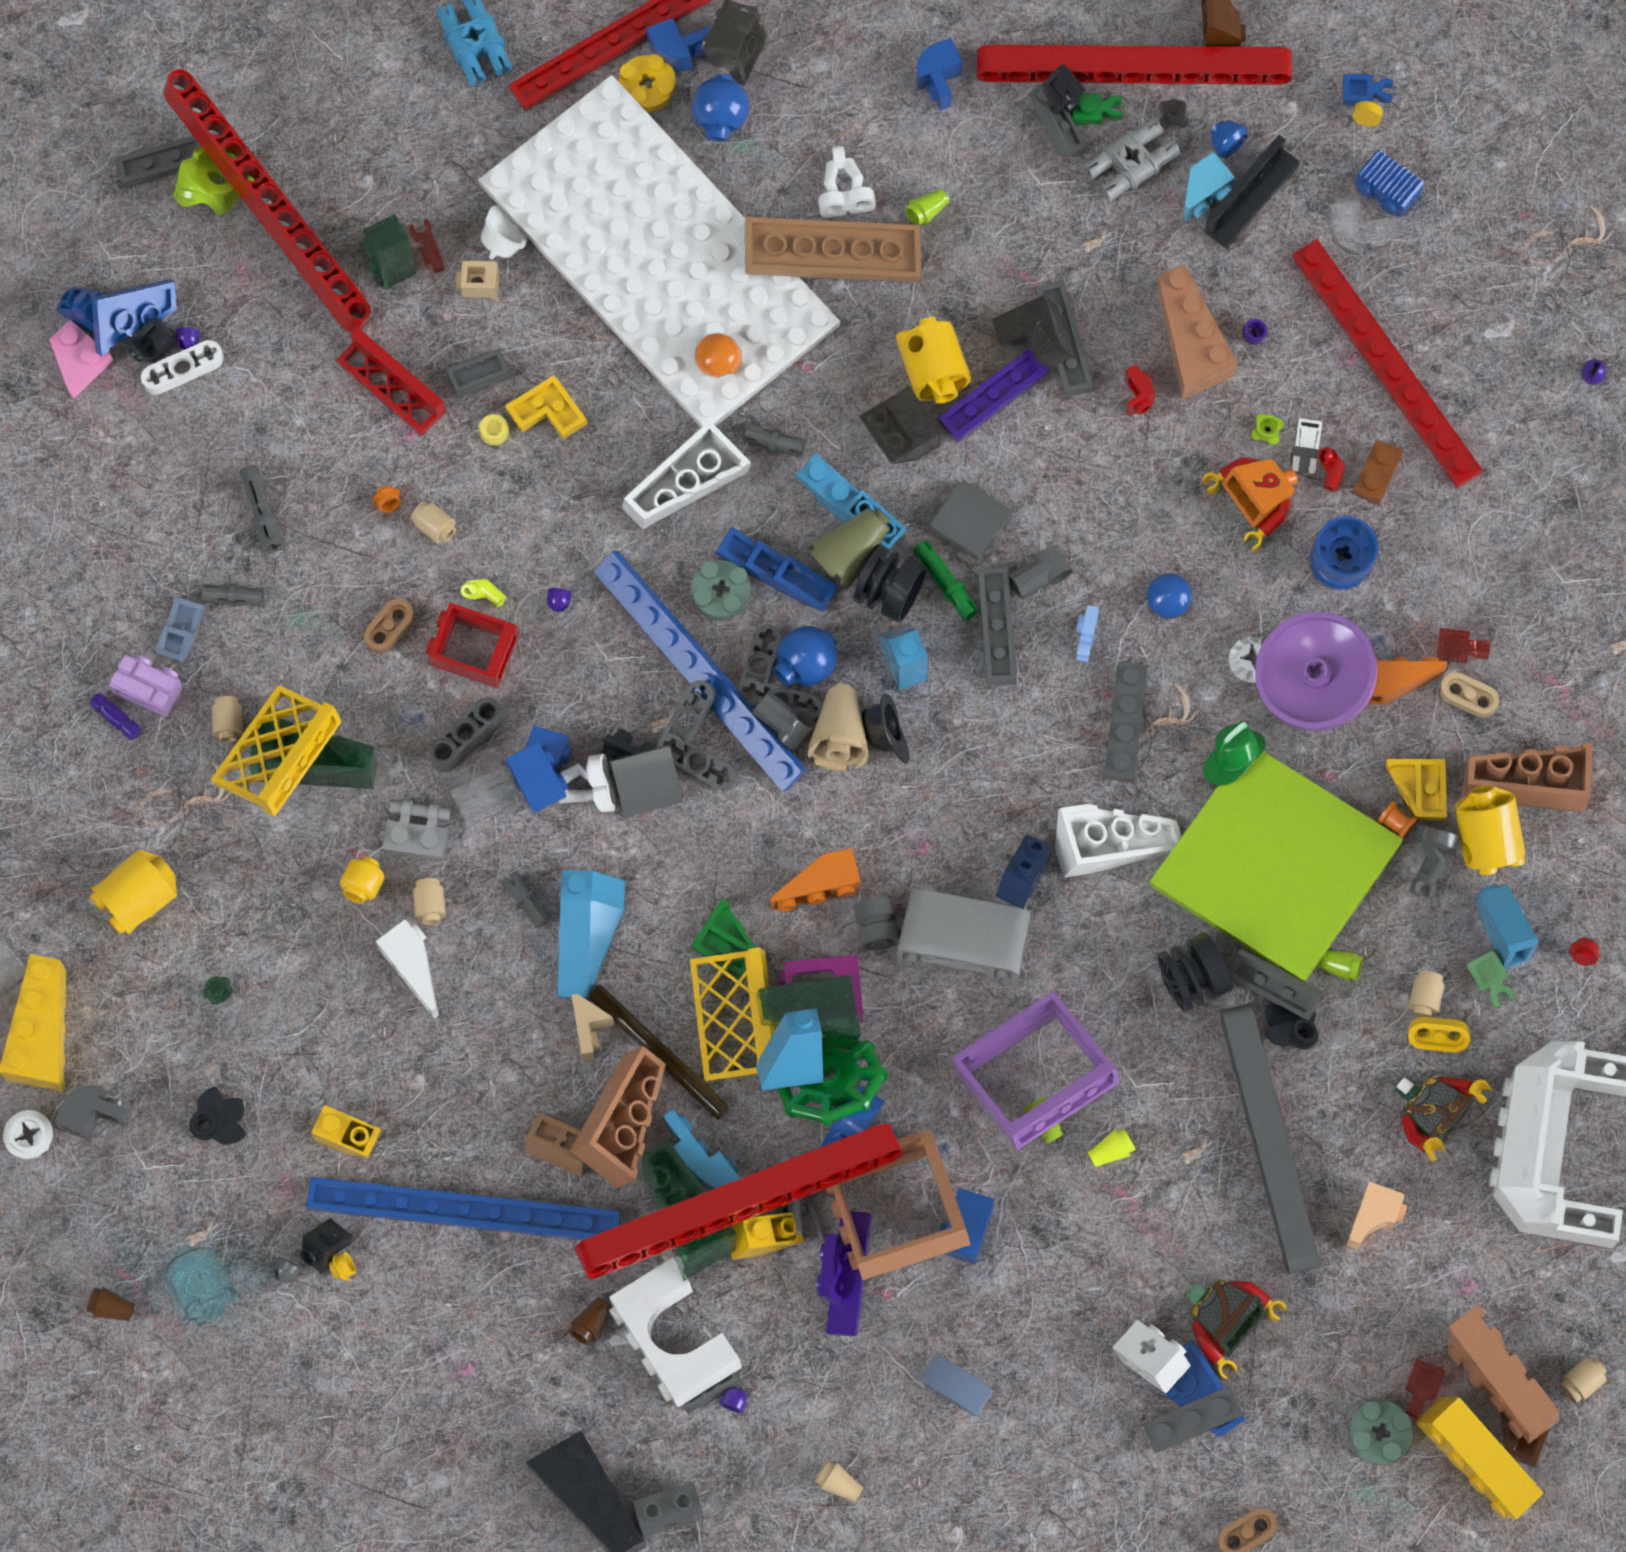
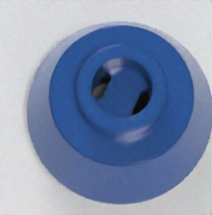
M1223 120L1219 121L1210 132L1212 134L1210 141L1217 156L1223 158L1232 156L1248 137L1247 128L1231 120L1226 122Z

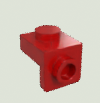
M1135 364L1126 369L1125 383L1135 396V398L1127 402L1126 413L1129 417L1136 413L1141 415L1147 412L1153 406L1155 391L1152 388L1153 382L1146 371L1141 372Z

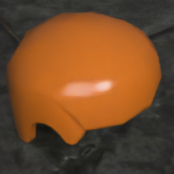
M712 333L702 338L695 349V362L704 374L720 378L737 372L742 363V350L732 337L722 333Z

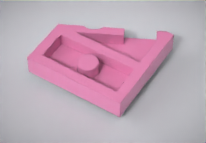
M71 320L49 339L68 392L73 399L113 361L112 355L109 353L103 356L96 353L95 341Z

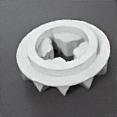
M1249 635L1242 640L1238 639L1230 650V668L1239 679L1245 682L1256 683L1254 665H1252L1250 660H1245L1244 658L1249 657L1251 649L1258 656L1259 650L1265 641L1263 637L1257 638Z
M25 1110L13 1115L6 1123L3 1131V1140L8 1151L13 1156L24 1160L39 1158L42 1153L49 1150V1145L54 1138L50 1121L40 1112ZM23 1125H26L32 1132L37 1131V1134L33 1136V1146L26 1139L20 1140L25 1135Z

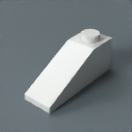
M405 919L379 938L376 943L380 952L435 1019L439 1016L427 950L423 942L426 936L416 924L411 927Z

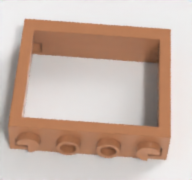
M931 1129L897 1139L903 1154L896 1161L826 1188L827 1195L834 1193L836 1200L830 1202L835 1219L842 1218L844 1226L838 1228L844 1245L851 1244L853 1251L847 1252L852 1270L859 1269L862 1281L971 1245ZM927 1157L951 1228L864 1256L841 1184Z

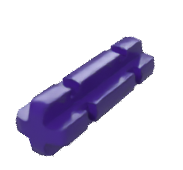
M97 693L91 698L89 702L91 707L96 712L102 714V717L116 729L121 730L122 734L129 740L135 739L140 734V726L134 720H130L129 716L114 703L109 702L108 698L102 693Z

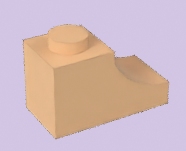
M1369 1182L1346 1246L1358 1250L1362 1241L1370 1233L1381 1228L1392 1230L1395 1222L1402 1223L1408 1206L1402 1204L1405 1194Z

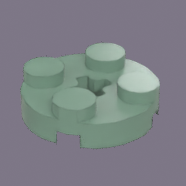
M725 560L708 561L694 575L691 583V595L693 602L704 616L713 620L723 621L733 618V615L746 609L751 598V584L744 568ZM719 584H724L727 589H730L728 593L724 592L722 597L717 596V592L713 590Z
M1378 1400L1364 1404L1352 1417L1348 1429L1349 1440L1355 1449V1453L1363 1461L1377 1466L1390 1464L1403 1457L1410 1448L1413 1439L1410 1416L1392 1402ZM1384 1425L1389 1433V1438L1383 1437L1381 1441L1376 1440V1434L1372 1432V1428Z

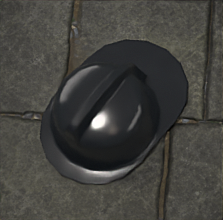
M887 693L883 694L880 704L865 709L861 713L866 740L878 749H893L902 762L907 763L910 760V754L900 726L897 708L891 696Z

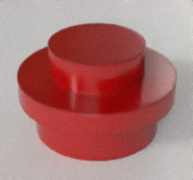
M1578 938L1569 947V954L1579 965H1594L1599 959V946L1588 938Z

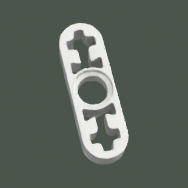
M207 340L149 365L141 374L145 390L154 395L162 394L219 368L224 358L221 347L215 341ZM210 350L214 359L208 360L205 357L206 351ZM193 356H196L200 366L196 367ZM186 361L190 363L189 371L184 374L176 373L174 368L178 362ZM166 368H169L170 374L172 376L171 379H169L168 375L166 374ZM155 374L160 381V383L156 385L151 379V376Z

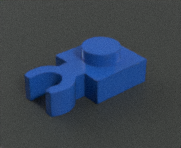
M1343 74L1342 105L1355 106L1356 103L1361 101L1372 102L1373 98L1381 103L1392 102L1393 94L1384 93L1382 89L1392 88L1393 80L1384 78L1378 82H1373V75Z

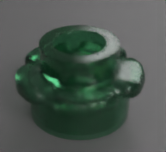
M219 976L210 978L205 983V989L203 990L204 998L210 1000L212 1004H220L226 1001L232 994V988L229 985L230 980L227 977L220 978Z

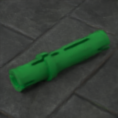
M928 540L920 542L914 547L912 552L927 567V572L943 592L945 601L950 602L963 621L973 618L979 609L965 592L964 584L958 582Z

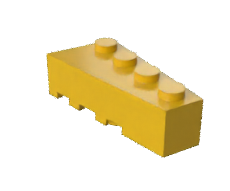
M30 954L2 1056L0 1074L6 1081L65 1092L66 969L58 959Z
M1440 1397L1414 1422L1448 1457L1451 1463L1470 1479L1469 1482L1480 1494H1484L1492 1502L1490 1506L1500 1517L1518 1519L1544 1493L1460 1397Z

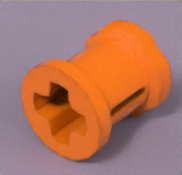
M1392 801L1381 814L1377 823L1380 825L1385 824L1397 833L1399 837L1405 839L1416 825L1418 819L1416 817H1409L1397 807L1395 801Z

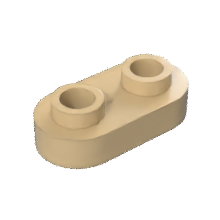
M1450 673L1441 683V697L1444 701L1480 718L1489 717L1497 710L1499 705L1498 693L1486 684L1461 673ZM1457 687L1460 690V693L1453 694L1451 693L1450 688ZM1485 700L1488 706L1481 707L1477 701Z

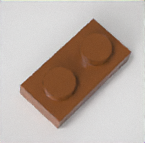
M1376 439L1352 494L1380 505L1403 455V450Z

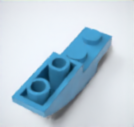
M816 453L795 475L797 480L817 496L815 500L842 522L847 521L869 507L874 511L879 508L890 519L887 523L890 530L880 543V545L887 547L888 550L907 530L903 524L864 490H857Z
M672 1109L663 1116L664 1124L678 1142L671 1147L672 1156L698 1183L710 1191L740 1179L737 1175V1172L740 1170L730 1156L725 1158L719 1151L712 1157H708L711 1154L710 1149L701 1138L696 1141L690 1133L693 1127L684 1114L678 1116Z

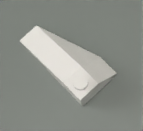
M1084 804L1064 807L1058 810L1055 851L1063 878L1091 874L1170 854L1182 836L1177 820L1145 814L1136 816L1125 814L1123 810L1114 809L1109 811L1098 809L1096 805Z

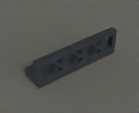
M1280 135L1274 139L1207 217L1205 233L1227 249L1299 167L1300 161L1284 150L1286 139Z

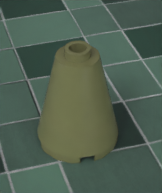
M869 507L811 541L807 548L812 550L810 553L832 577L838 575L842 580L839 584L848 589L859 576L867 559L871 557L890 530L887 525L890 519L879 508L874 511Z

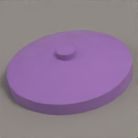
M1307 612L1282 622L1263 642L1255 665L1257 689L1268 710L1286 725L1304 731L1334 729L1355 718L1369 702L1376 686L1378 673L1374 650L1364 632L1350 620L1328 612Z

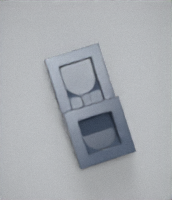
M175 597L167 625H163L155 653L185 662L199 629L206 606Z
M936 1354L920 1378L924 1385L947 1397L951 1403L975 1417L978 1416L994 1392L988 1385L939 1354Z

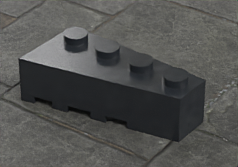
M582 1430L526 1461L532 1473L542 1481L550 1492L560 1500L607 1552H637L646 1547L644 1540Z

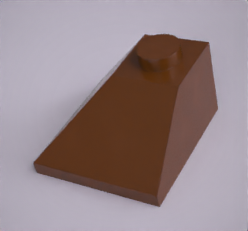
M1201 0L1204 46L1240 47V43L1246 40L1245 24H1240L1239 12L1231 1Z

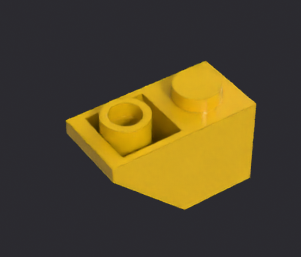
M324 1105L311 1134L316 1142L341 1153L369 1158L381 1129Z
M793 1212L752 1217L726 1229L733 1260L762 1256L804 1242L802 1234L798 1235L796 1232Z

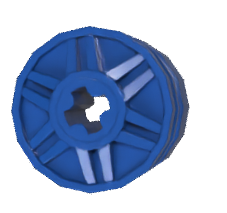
M1352 516L1337 517L1328 521L1320 529L1309 555L1310 568L1315 578L1324 586L1334 590H1349L1360 585L1368 576L1379 552L1378 539L1373 529L1363 520ZM1341 553L1346 555L1342 562L1337 559Z

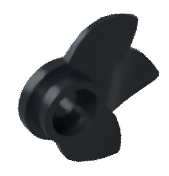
M1269 1003L1266 1006V1019L1271 1027L1264 1034L1272 1043L1278 1046L1293 1045L1298 1049L1308 1050L1318 1041V1031L1314 1024L1315 1011L1312 1017L1306 1020L1282 1006ZM1298 1033L1304 1034L1307 1039L1300 1037Z
M217 1087L206 1090L199 1097L197 1112L193 1114L189 1122L192 1135L202 1141L214 1139L222 1145H230L241 1141L246 1136V1133L238 1123L245 1114L247 1102L239 1098L222 1099ZM209 1121L211 1123L208 1130H201L200 1125L202 1122Z

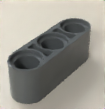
M491 697L479 699L432 742L429 753L435 769L444 773L454 770L499 729L503 717L497 700ZM486 710L496 712L491 719L480 717ZM464 730L474 732L469 739L459 738V734ZM443 750L452 753L445 760L437 758V754Z

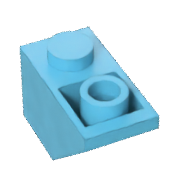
M1214 152L1190 168L1183 215L1186 221L1194 216L1199 218L1209 210L1210 205L1216 201L1221 202L1234 187L1235 177Z

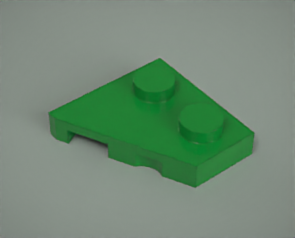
M723 898L691 944V950L702 957L742 952L756 948L752 940L746 935L740 921H737L733 915L729 904ZM745 959L733 960L726 971L740 979L746 971ZM719 962L716 964L722 967L725 962Z

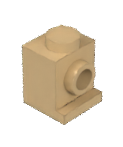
M462 261L461 271L456 272V289H461L462 297L498 300L499 269L497 261Z

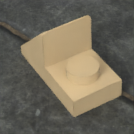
M573 994L572 1002L583 1061L595 1060L594 1050L599 1049L597 1031L590 1030L614 1026V1020L612 1016L579 994Z

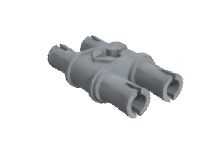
M1155 118L1150 119V121L1135 131H1125L1122 137L1110 145H1104L1102 153L1082 165L1085 174L1090 173L1088 175L1090 180H1094L1111 167L1119 172V175L1099 187L1103 197L1108 195L1105 198L1108 202L1113 201L1114 198L1128 189L1136 190L1139 184L1153 175L1157 176L1162 166L1181 155L1177 145L1172 147L1175 144L1173 140H1169L1152 153L1145 149V144L1163 134L1160 123L1155 126L1157 123Z

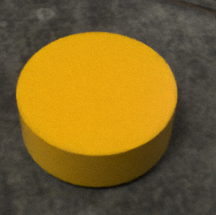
M1361 101L1355 104L1352 117L1361 125L1377 126L1381 122L1383 110L1374 102Z

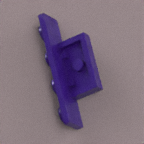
M850 1211L864 1256H867L872 1215L869 1212ZM842 1218L840 1219L839 1227L844 1226ZM838 1231V1235H825V1243L822 1244L820 1249L822 1267L821 1274L817 1277L816 1288L818 1296L829 1302L826 1333L836 1336H856L858 1333L864 1280L862 1281L859 1269L852 1270L847 1252L853 1250L851 1244L844 1245L840 1231Z

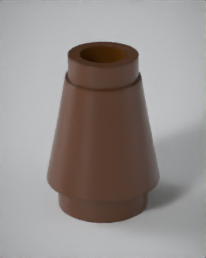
M94 1287L86 1311L93 1313L92 1317L129 1322L135 1304L104 1287L102 1289Z
M597 1297L571 1321V1328L569 1329L571 1336L584 1345H590L592 1341H596L609 1315V1309L612 1308L611 1305L604 1299Z

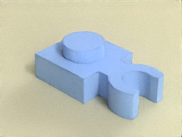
M1087 605L1086 614L1079 615L1076 632L1081 633L1076 661L1088 663L1098 620L1099 607Z

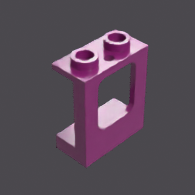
M857 955L784 962V972H778L780 991L786 990L787 1002H781L782 1016L787 1012L817 1009L819 1021L851 1018V1023L864 1022ZM831 971L834 974L837 1002L834 1005L811 1008L795 1007L792 990V977L795 974Z

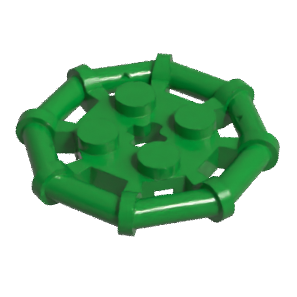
M828 1032V1036L822 1038L823 1077H829L831 1074H834L835 1077L829 1080H824L823 1078V1082L799 1085L801 1091L793 1096L790 1087L777 1088L776 1090L785 1107V1114L790 1118L797 1116L821 1122L824 1126H831L834 1121L859 1111H868L871 1108L870 1103L880 1085L888 1077V1071L882 1067L874 1050L875 1045L869 1040L859 1041L836 1035V1032ZM865 1059L868 1066L860 1068L857 1062ZM861 1081H868L862 1093L857 1090ZM808 1102L822 1105V1110L805 1105Z

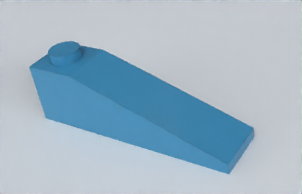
M562 870L558 998L572 999L573 994H579L583 998L589 999V994L601 970L602 962L608 947L611 945L618 922L624 913V880L595 871Z

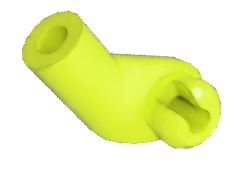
M487 579L470 580L461 587V594L464 598L470 600L486 598L496 608L500 607L507 598Z

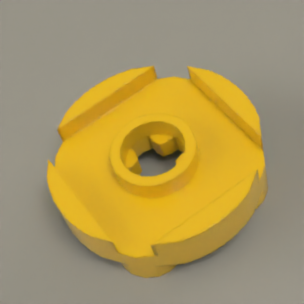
M658 54L635 57L620 68L618 82L646 112L658 111L667 106L671 101V97L676 90L675 73L672 67L664 62V59ZM643 79H652L654 81L652 82V87L647 89L645 85L640 86L639 84L643 82Z

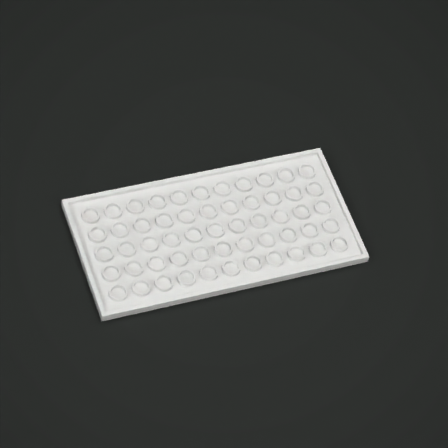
M613 75L478 179L479 185L701 428L709 420L717 426L840 326V320L800 277L745 274V218ZM712 333H722L735 340L742 350V363L735 374L714 378L700 370L695 362V349L702 338Z

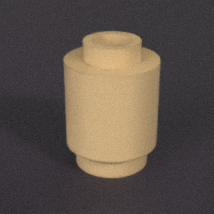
M421 502L411 515V520L414 522L415 527L437 544L449 541L455 534V520L434 503Z
M234 696L217 697L214 699V705L211 707L213 736L219 738V741L223 743L235 742L237 737L243 735L242 705L239 704L238 698Z
M420 879L415 882L416 888L413 889L415 919L422 921V924L426 926L437 925L441 919L446 917L443 887L438 879Z
M1419 971L1418 977L1414 978L1408 1008L1413 1010V1015L1417 1017H1431L1439 1013L1445 986L1442 983V975L1432 971Z
M1585 1357L1563 1376L1564 1381L1559 1386L1564 1394L1577 1404L1580 1400L1585 1401L1607 1381L1604 1375L1607 1373V1370L1598 1359L1593 1358L1590 1360Z

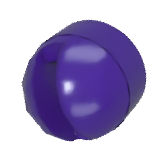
M1259 319L1247 321L1242 329V337L1250 345L1262 342L1267 335V327Z
M186 327L177 328V345L185 350L198 344L200 331Z
M1597 359L1587 361L1581 372L1583 380L1591 385L1601 383L1606 375L1605 364ZM1597 366L1598 370L1595 375H1590L1589 373L1593 367Z
M549 588L546 598L547 604L553 611H564L570 604L572 593L565 589Z
M732 1387L724 1392L719 1404L727 1410L742 1414L747 1403V1397L742 1389Z

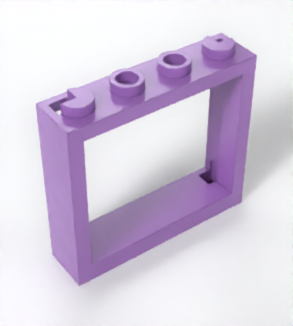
M1054 991L1041 1000L1038 998L1033 1005L1021 1013L1013 1014L1007 1022L996 1029L987 1031L981 1039L970 1046L963 1047L961 1052L952 1057L958 1076L1016 1150H1019L1120 1083L1116 1067ZM1056 1018L1096 1068L1010 1123L973 1076L972 1072Z

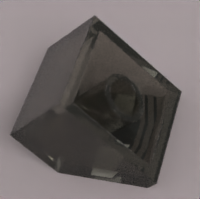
M724 0L721 9H717L715 12L714 24L710 33L704 36L702 48L710 64L726 75L732 76V79L739 84L746 85L766 42L767 35L756 7Z

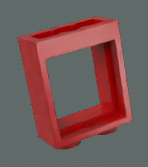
M450 602L447 610H442L438 617L437 627L439 630L436 637H431L426 647V654H428L430 665L498 688L519 637L517 625ZM456 621L500 636L486 671L443 656Z

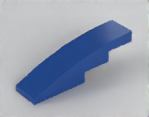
M733 527L728 530L714 553L724 560L744 568L747 574L820 612L824 611L838 587L788 554L783 556L762 541L755 542Z

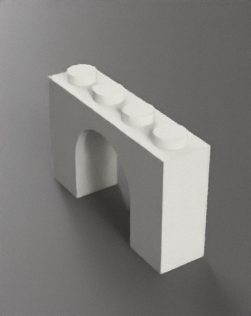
M674 1257L611 1295L609 1299L613 1307L609 1309V1312L618 1326L624 1323L629 1333L625 1334V1337L633 1350L636 1351L640 1348L645 1356L641 1362L650 1376L656 1374L661 1381V1384L657 1387L667 1402L672 1399L678 1408L741 1369L742 1366L739 1357L723 1333L686 1354H670L662 1351L653 1343L651 1331L658 1315L693 1292L689 1280Z

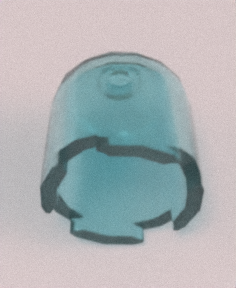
M183 1247L175 1253V1257L166 1266L164 1272L165 1284L184 1326H187L190 1321H195L197 1326L212 1322L226 1314L223 1309L231 1302L234 1306L239 1302L240 1295L219 1256L210 1248Z

